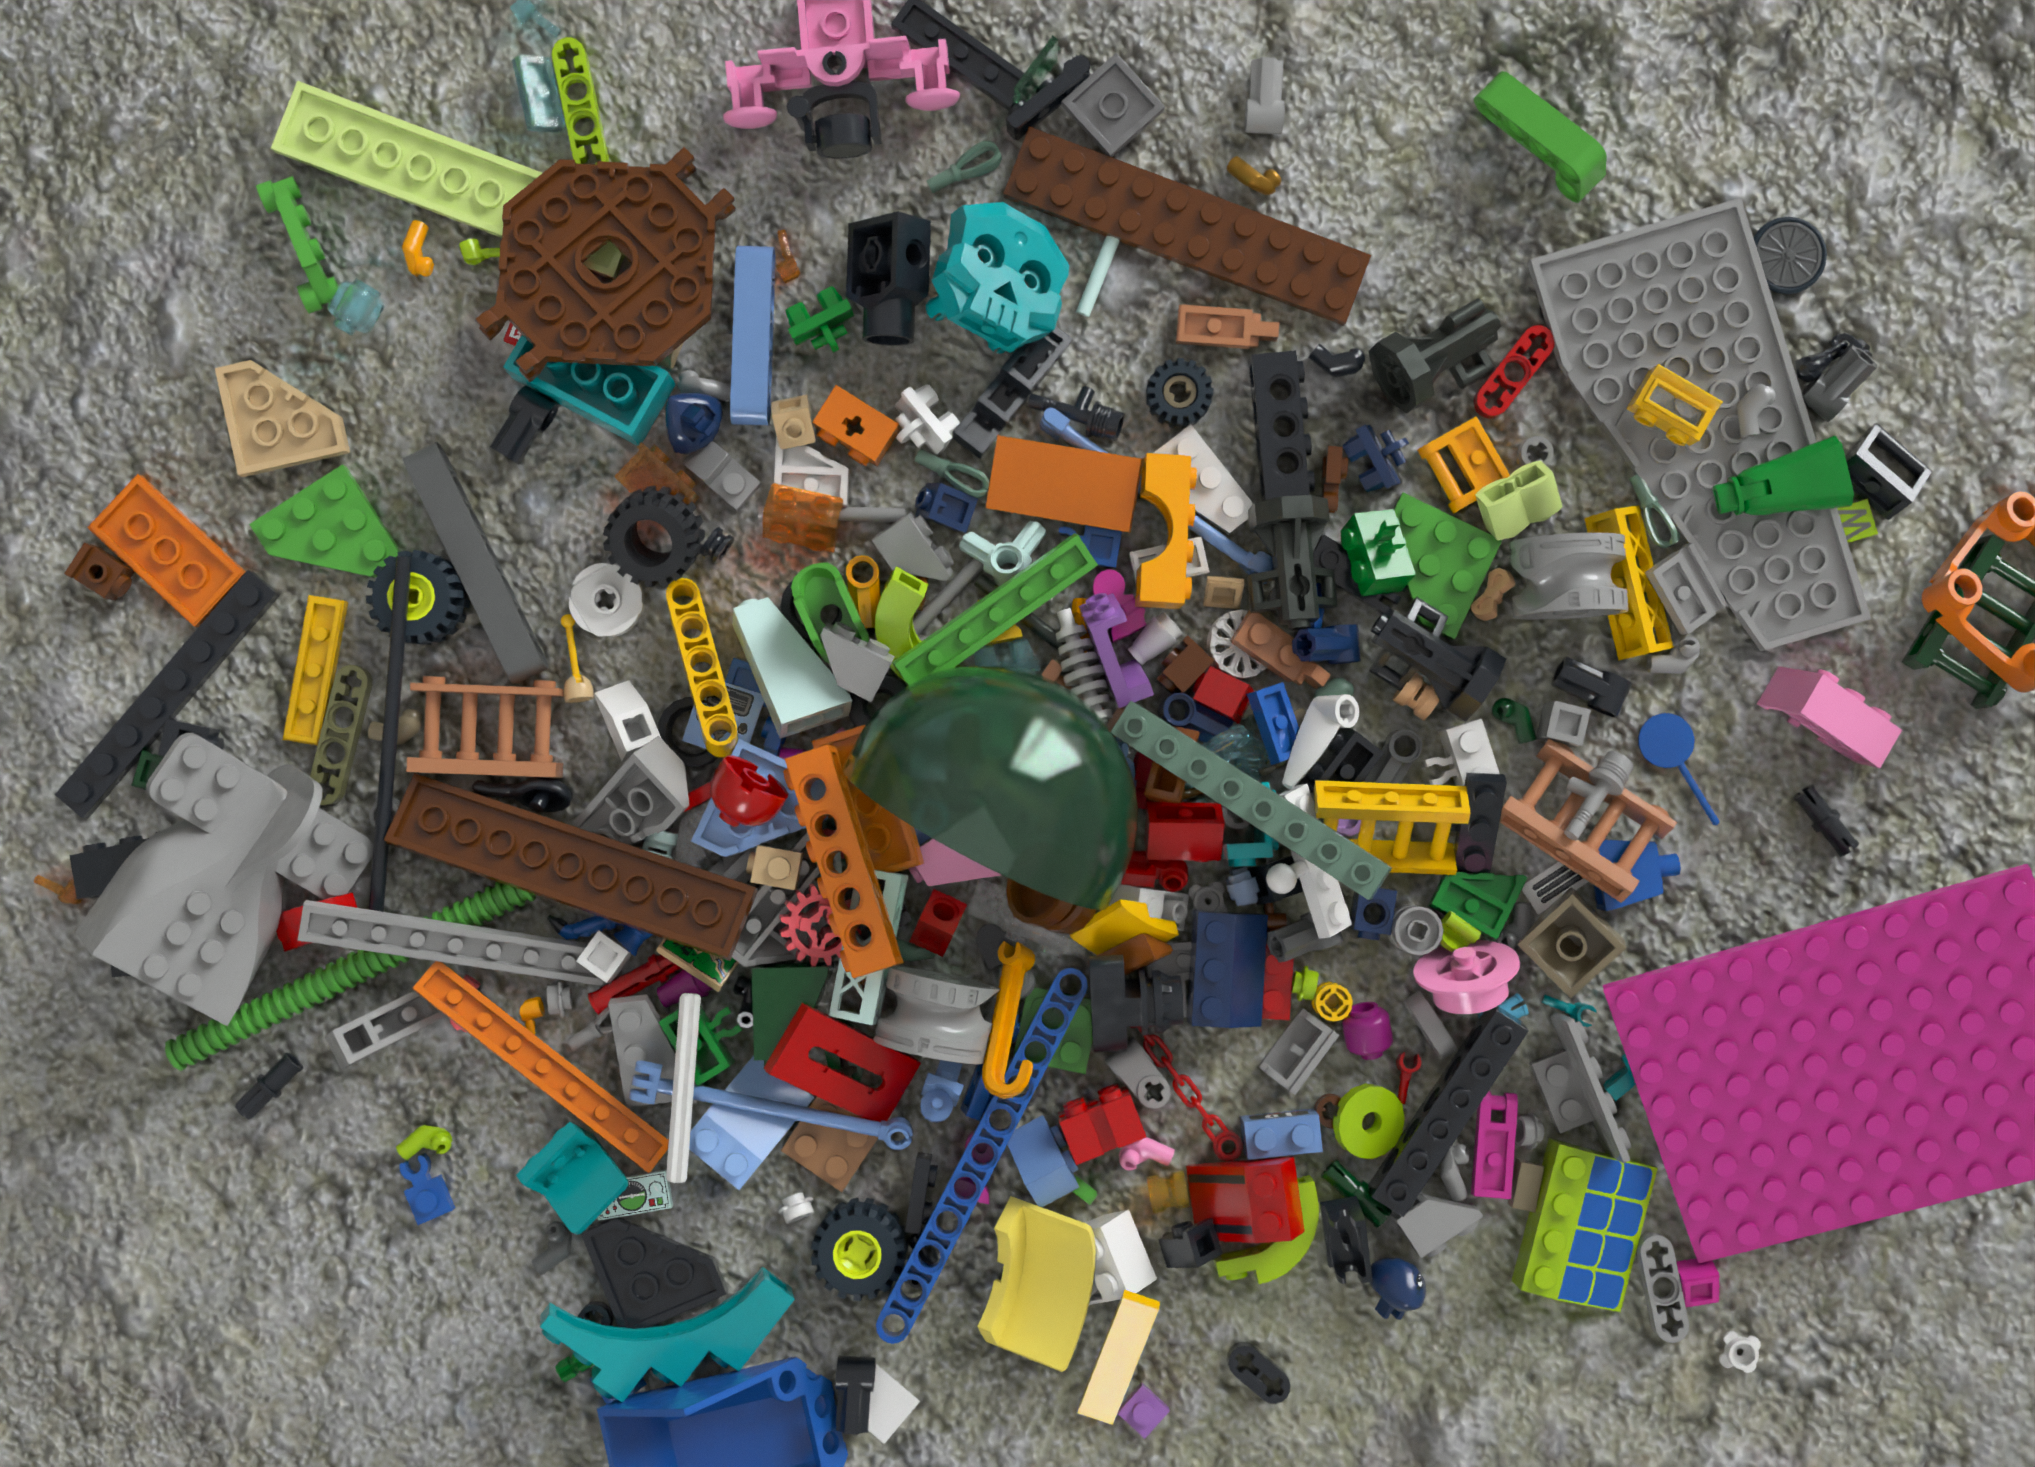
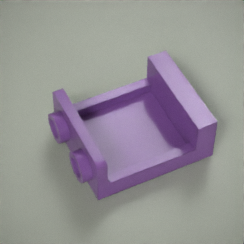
M1099 593L1089 597L1085 604L1079 606L1094 650L1098 655L1099 663L1104 670L1105 680L1118 707H1124L1130 701L1137 702L1153 696L1151 684L1136 659L1121 665L1118 663L1107 630L1126 622L1127 618L1113 593L1109 595Z

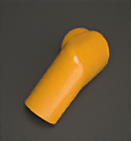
M413 220L402 244L403 254L408 271L412 275L428 277L433 272L434 263L432 258L423 257L422 246L429 227L421 221Z

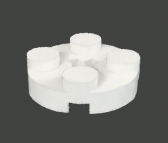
M598 563L584 569L575 578L572 584L571 597H569V609L576 623L582 629L599 637H616L628 632L637 624L645 611L644 592L641 584L636 585L630 582L632 576L627 573L622 577L617 572L620 566L615 564ZM602 591H606L609 595L613 593L616 595V599L613 601L614 607L610 610L607 607H598L597 603L601 601L600 593Z

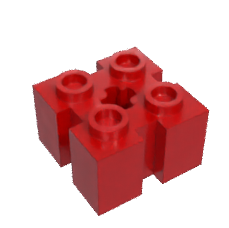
M1118 1083L1098 1090L1099 1098L1086 1103L1083 1097H1079L1063 1104L1064 1110L1058 1112L1059 1123L1076 1165L1104 1155L1105 1152L1117 1147L1121 1148L1147 1138L1127 1086L1119 1088Z

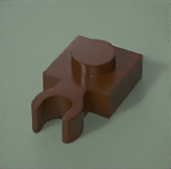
M1327 446L1323 451L1321 497L1328 499L1329 513H1335L1338 510L1339 485L1341 479L1346 480L1348 472V458L1342 457L1343 447Z

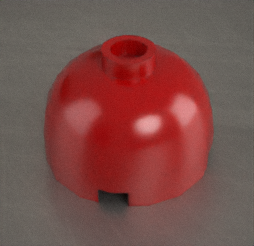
M727 755L718 765L711 781L710 794L713 803L721 811L719 817L733 827H738L740 824L750 827L759 826L772 820L780 812L789 796L785 787L770 774L767 776V781L756 772L758 766L737 756Z

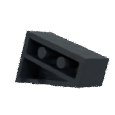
M142 836L126 837L119 839V845L110 847L106 846V842L82 846V853L69 855L76 898L92 899L100 897L124 861L138 846L149 838L143 839Z

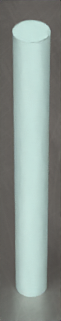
M1106 236L1076 313L1089 318L1120 242L1117 238Z

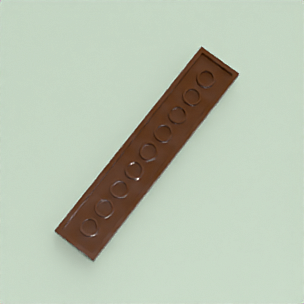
M1030 126L1003 193V198L1103 236L1115 237L1127 245L1342 326L1347 322L1371 255Z
M414 773L384 838L387 844L729 961L732 958L758 893L756 887L416 773Z

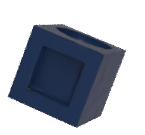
M1379 888L1372 900H1368L1354 891L1350 913L1352 925L1348 928L1358 930L1357 937L1380 941V934L1391 935L1397 891ZM1375 902L1380 907L1381 915L1376 922L1368 923L1364 919L1363 911L1368 904Z

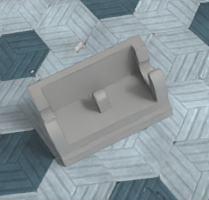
M1301 1008L1258 1067L1296 1095L1339 1037V1034L1304 1008Z

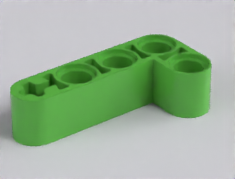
M1499 72L1474 97L1477 109L1487 119L1555 171V182L1558 189L1572 202L1579 203L1605 177L1607 155L1601 144L1509 73Z

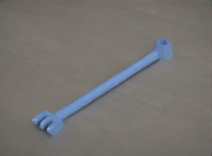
M1048 408L1044 411L1040 421V428L1056 441L1061 437L1075 448L1107 453L1069 426L1070 419L1054 408ZM1141 476L1139 481L1138 493H1140ZM1195 515L1194 525L1188 526L1190 530L1237 562L1239 567L1248 575L1273 570V560L1270 555L1263 551H1258L1256 555L1250 551H1245Z
M647 1061L636 1062L635 1071L649 1074V1077L644 1075L633 1076L632 1085L645 1088L646 1091L631 1089L629 1099L654 1105L657 1092L672 1095L673 1080L661 1078L662 1064ZM694 1084L693 1100L875 1136L879 1140H884L886 1145L894 1150H902L912 1142V1125L903 1117H894L888 1121L881 1120V1122ZM895 1132H902L905 1137L901 1141H895L891 1135Z

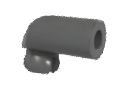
M554 1221L547 1226L546 1234L549 1235L548 1249L532 1259V1265L540 1275L548 1272L570 1254L572 1233L563 1222Z

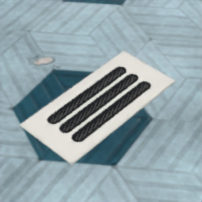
M1557 862L1525 883L1522 891L1539 915L1548 909L1569 888L1573 887L1574 890H1577L1589 881L1562 863Z

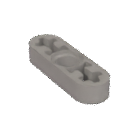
M1656 1232L1645 1233L1639 1239L1636 1256L1651 1328L1662 1340L1676 1343L1683 1340L1688 1334L1689 1321L1674 1248L1671 1242L1661 1234ZM1655 1241L1657 1245L1663 1247L1662 1251L1657 1252L1658 1262L1663 1267L1668 1266V1269H1657L1655 1259L1646 1254L1647 1250L1652 1249V1242ZM1661 1277L1669 1278L1672 1284L1670 1293L1665 1297H1657L1653 1293V1284ZM1657 1305L1668 1306L1670 1316L1678 1321V1324L1672 1326L1673 1332L1669 1333L1664 1327H1661V1324L1667 1323L1666 1311L1661 1307L1657 1308Z

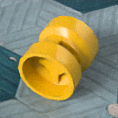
M1330 981L1320 983L1317 986L1315 997L1311 1001L1312 1008L1318 1015L1334 1022L1347 1017L1352 1010L1353 1004L1348 990Z

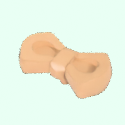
M1497 568L1489 572L1487 587L1484 593L1471 605V611L1475 617L1483 621L1497 617V604H1501L1503 594L1516 585L1514 577L1509 571Z

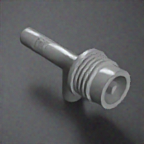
M1615 751L1607 752L1595 769L1589 772L1588 777L1594 785L1576 777H1572L1569 780L1567 790L1586 799L1564 831L1568 838L1575 841L1578 840L1585 826H1587V823H1589V820H1591V817H1593L1607 794L1616 796L1622 794L1629 775L1634 768L1633 763L1627 757Z

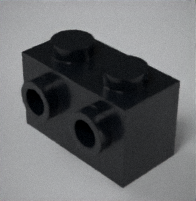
M1340 728L1325 752L1299 782V785L1308 784L1310 793L1314 795L1315 780L1363 782L1384 752L1357 731L1351 728Z

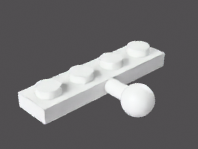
M1308 784L1296 785L1292 789L1279 794L1316 818L1315 803L1311 797ZM1292 850L1293 864L1289 866L1279 863L1269 869L1266 876L1267 884L1272 891L1278 894L1290 892L1295 887L1297 879L1300 878L1319 939L1330 938L1352 925L1348 907L1337 879Z

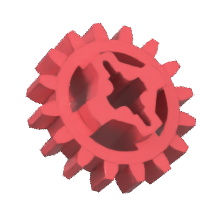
M809 884V894L804 895L798 889L795 891L798 901L794 903L786 900L784 903L790 910V913L780 914V921L787 924V927L780 929L779 932L781 937L791 938L785 944L788 951L798 948L795 955L797 960L801 961L808 955L811 966H816L819 958H823L826 965H831V956L836 954L840 958L842 942L839 938L834 944L825 948L827 942L834 937L840 936L834 935L829 923V914L832 913L829 900L823 899L814 884ZM851 899L845 901V904L849 908L851 904ZM815 902V906L806 913L800 912L805 906ZM824 916L825 921L829 925L828 927H822L817 935L812 922L817 923L820 921V917ZM857 928L858 933L861 935V930ZM796 929L808 933V946L799 940Z

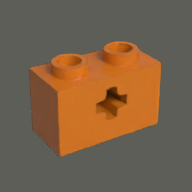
M835 385L812 422L814 427L819 430L816 435L818 438L833 447L840 443L850 450L847 454L850 458L865 467L869 462L878 467L900 432V426L897 422ZM860 422L863 433L861 435L854 433L850 437L847 425L855 426Z

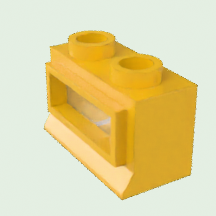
M1657 364L1647 372L1626 409L1634 413L1633 417L1639 423L1648 427L1655 425L1667 432L1665 436L1673 443L1681 446L1686 444L1691 446L1701 439L1723 401L1662 365Z

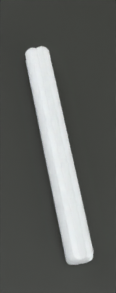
M694 993L682 994L679 1003L666 1180L672 1183L685 1182L688 1172L701 1003L700 995Z

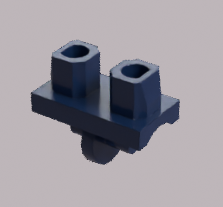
M1365 424L1356 429L1357 434L1342 445L1351 462H1355L1366 455H1369L1374 467L1358 475L1366 492L1375 491L1386 487V489L1392 488L1402 483L1388 456L1391 455L1397 467L1407 462L1401 452V449L1409 445L1406 437L1396 441L1389 429L1380 434L1386 445L1383 448L1372 425Z

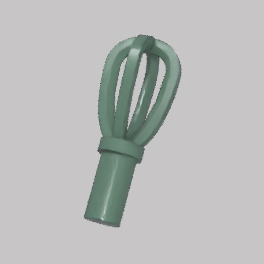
M982 141L967 150L956 163L950 165V168L926 181L932 193H935L956 181L960 182L963 179L982 176L995 170L1000 165L1001 153L994 142ZM987 151L994 152V156L990 160L975 167L961 170L966 164Z
M920 449L915 457L916 463L938 473V476L942 478L945 477L952 486L963 493L980 499L985 496L989 489L990 481L987 476L973 467L960 463H951V461L943 460L923 449ZM950 470L959 471L981 480L983 483L980 490H973L965 486L949 473Z
M1638 474L1631 477L1629 481L1641 502L1640 506L1643 510L1644 522L1651 540L1661 548H1669L1675 545L1680 539V533L1667 512L1658 503L1657 496L1653 495L1646 482ZM1651 508L1656 509L1671 531L1670 540L1663 541L1660 538L1652 518Z

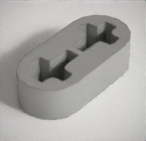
M1420 991L1403 1001L1425 1039L1441 1060L1457 1051L1452 1038Z

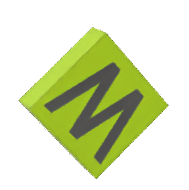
M1868 499L1855 502L1850 507L1837 508L1848 543L1878 534Z

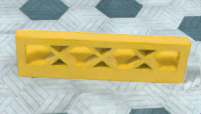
M1640 506L1617 508L1584 518L1587 533H1617L1625 536L1624 548L1626 549V558L1613 565L1611 579L1617 587L1627 589L1628 612L1608 615L1618 661L1674 648L1664 605L1645 574L1654 564ZM1625 516H1628L1631 532L1628 530ZM1635 555L1638 557L1640 568L1637 566ZM1644 591L1647 593L1648 604L1645 600ZM1653 627H1654L1655 630H1656V635H1657V639H1658V643H1659V644H1656V642H1655V637H1654V633H1653Z

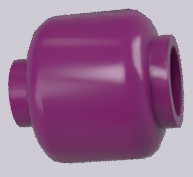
M1360 1002L1352 1005V1010L1348 1016L1342 1019L1347 1050L1352 1054L1361 1055V1058L1364 1060L1380 1058L1383 1052L1393 1044L1389 1013L1382 1007H1378V1004L1375 1002Z

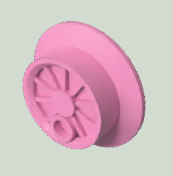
M1477 940L1474 944L1458 948L1454 952L1442 946L1437 947L1430 953L1424 954L1417 961L1413 972L1417 984L1425 990L1432 992L1433 1001L1438 1008L1453 1014H1475L1493 1009L1505 1001L1509 994L1507 982L1519 971L1520 960L1515 950L1505 944L1488 940Z

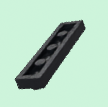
M908 0L891 23L893 30L902 36H907V39L920 49L939 47L938 39H946L949 69L1008 111L1019 101L1031 84V77L921 0Z

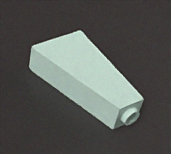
M768 597L760 600L748 599L733 608L732 625L780 739L849 716L852 705L850 694L846 689L837 685L831 671Z

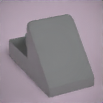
M713 441L707 446L692 452L682 463L738 512L762 485L760 481L736 462L729 453Z

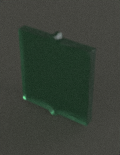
M1053 35L1014 87V98L1012 101L1015 104L1019 105L1022 100L1027 102L1057 62L1060 46H1058V39Z

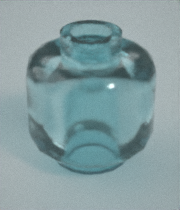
M357 278L353 282L343 281L328 304L329 313L336 318L333 325L353 336L356 330L361 333L370 332L384 310V303L379 299L382 293Z

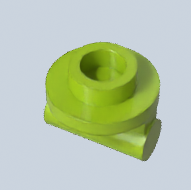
M1449 911L1441 919L1443 935L1440 945L1451 952L1458 948L1467 947L1469 944H1474L1481 935L1479 930L1452 911Z

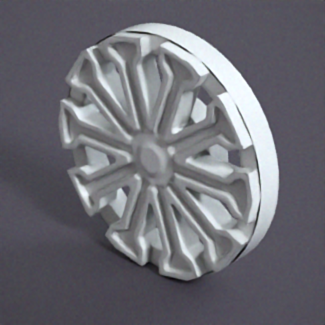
M1243 609L1230 611L1220 616L1212 624L1207 636L1208 655L1214 660L1213 665L1218 670L1237 679L1251 678L1267 668L1230 641L1242 622L1241 617H1245L1248 612ZM1227 619H1232L1234 630L1227 624ZM1218 629L1224 632L1227 637H1219L1216 634ZM1223 645L1225 650L1220 653L1216 652L1215 646ZM1230 656L1231 660L1226 667L1223 665V660ZM1250 659L1257 664L1256 669H1252ZM1240 660L1243 669L1242 672L1237 671V666Z

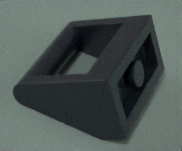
M1877 423L1873 424L1845 456L1853 490L1864 500L1868 499L1869 504L1887 520L1913 503L1932 473L1931 469ZM1873 441L1915 476L1908 485L1868 451Z

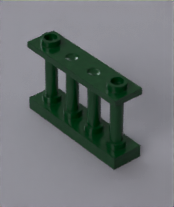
M1993 534L1979 538L1959 567V569L1972 571L1978 576L1980 581L1983 580L1986 573L1992 571L2035 598V580L2001 559L2002 555L1999 552L2004 546L2005 541ZM1954 582L1955 591L1964 598L1962 588ZM1982 590V595L1975 604L2012 626L2016 631L2006 647H2003L1983 633L1981 634L2007 657L2012 658L2020 647L2032 643L2035 638V600L2026 615L2023 616ZM1936 609L1933 610L1901 662L1913 670L1936 665L1978 691L1970 704L1975 709L1989 708L1997 705L2007 692L2006 682L1993 670L1985 679L1945 654L1944 648L1941 646L1947 636L1952 634L1936 621V619L1943 615Z

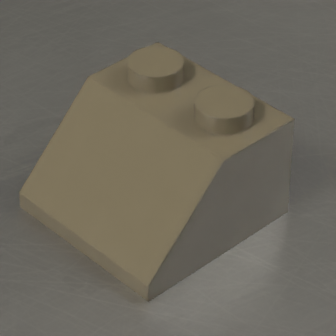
M1573 887L1569 888L1544 911L1517 943L1570 998L1577 994L1626 949L1625 940Z

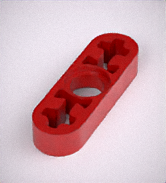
M1535 325L1528 328L1480 387L1473 400L1474 408L1480 416L1492 419L1506 411L1549 356L1555 342L1552 332L1547 327ZM1540 336L1543 339L1541 346L1544 350L1538 348L1527 359L1523 354L1532 344L1528 337L1534 339ZM1515 362L1521 365L1524 371L1521 381L1512 382L1506 378L1504 373L1506 364ZM1501 385L1505 390L1496 400L1500 407L1493 406L1488 409L1485 406L1487 399L1483 395L1490 396Z

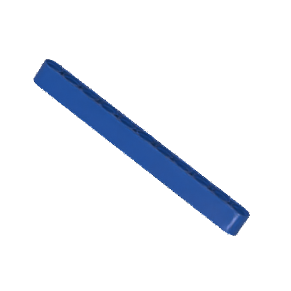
M1065 968L1058 972L1005 1072L1006 1084L1012 1076L1018 1075L1022 1061L1028 1060L1024 1053L1028 1043L1038 1041L1044 1044L1046 1056L1039 1062H1032L1033 1069L1026 1093L1007 1099L993 1095L879 1314L876 1330L883 1341L891 1344L899 1343L908 1336L1086 994L1088 987L1087 979L1081 971L1074 968ZM1074 974L1079 977L1081 988L1077 994L1068 996L1062 993L1059 984L1063 976ZM1055 1007L1062 1011L1064 1020L1060 1027L1050 1029L1043 1024L1042 1015L1048 1008ZM996 1109H1004L1010 1113L1011 1123L1004 1129H997L990 1122V1114ZM979 1143L989 1144L994 1151L992 1159L985 1163L975 1160L972 1155L974 1146ZM961 1177L971 1178L976 1184L975 1192L970 1196L959 1195L954 1185L957 1179ZM943 1211L953 1212L958 1218V1225L952 1230H944L938 1225L937 1216ZM927 1245L935 1246L939 1250L941 1258L934 1264H927L920 1258L919 1251L921 1248ZM907 1280H916L921 1284L923 1292L916 1298L907 1297L902 1291V1284ZM890 1314L899 1315L903 1319L905 1327L899 1332L889 1331L884 1325L886 1316Z

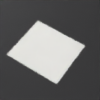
M877 1364L874 1391L871 1392L868 1431L885 1444L920 1401Z

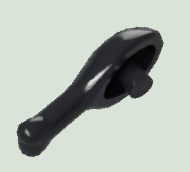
M533 777L517 784L488 783L483 780H476L472 784L476 794L488 798L514 799L539 813L562 811L570 806L572 800V792L566 784L551 777Z

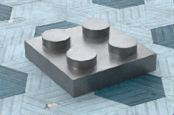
M1117 53L1061 102V106L1097 146L1110 157L1118 153L1165 110V106Z

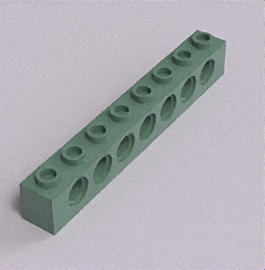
M1133 701L1129 702L1110 732L1368 900L1373 899L1392 869L1391 866Z

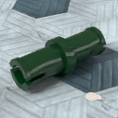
M1335 1159L1328 1165L1327 1171H1323L1321 1178L1325 1179L1344 1198L1357 1196L1363 1215L1373 1223L1375 1228L1381 1226L1387 1220L1386 1215L1390 1216L1392 1210L1372 1198L1368 1189L1369 1184L1364 1180L1359 1181L1339 1163L1338 1159Z

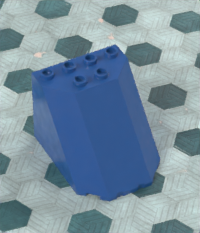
M797 1357L688 1381L682 1387L675 1384L628 1395L623 1403L615 1400L597 1408L609 1467H844L848 1452L846 1443L843 1441L842 1432L836 1431L837 1405H835L832 1381L806 1368L807 1364Z

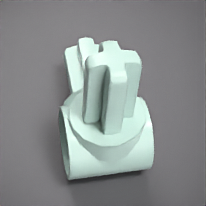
M1029 521L1013 542L999 543L996 546L974 532H969L963 536L959 548L964 553L984 564L983 570L993 576L994 582L1001 586L1032 563L1030 555L1045 537L1046 529L1037 521ZM1012 563L1016 565L1013 569L1004 570L1000 568L1003 564Z

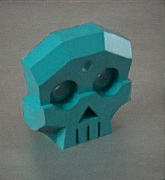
M1004 202L962 205L951 213L947 250L939 255L932 278V283L938 295L927 301L926 312L931 319L937 315L935 321H941L947 317L951 322L987 340L989 348L992 351L997 349V354H1002L1005 351L1011 353L1024 344L1038 341L1055 330L1062 307L1059 293L1069 275L1070 265L1046 226Z

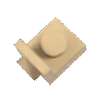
M808 395L771 402L772 419L780 449H788L815 442Z

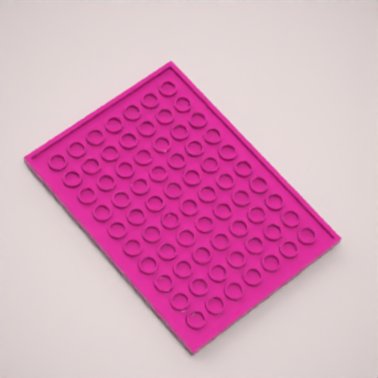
M2028 864L1603 985L1607 1003L1698 1264L2035 1180V880Z

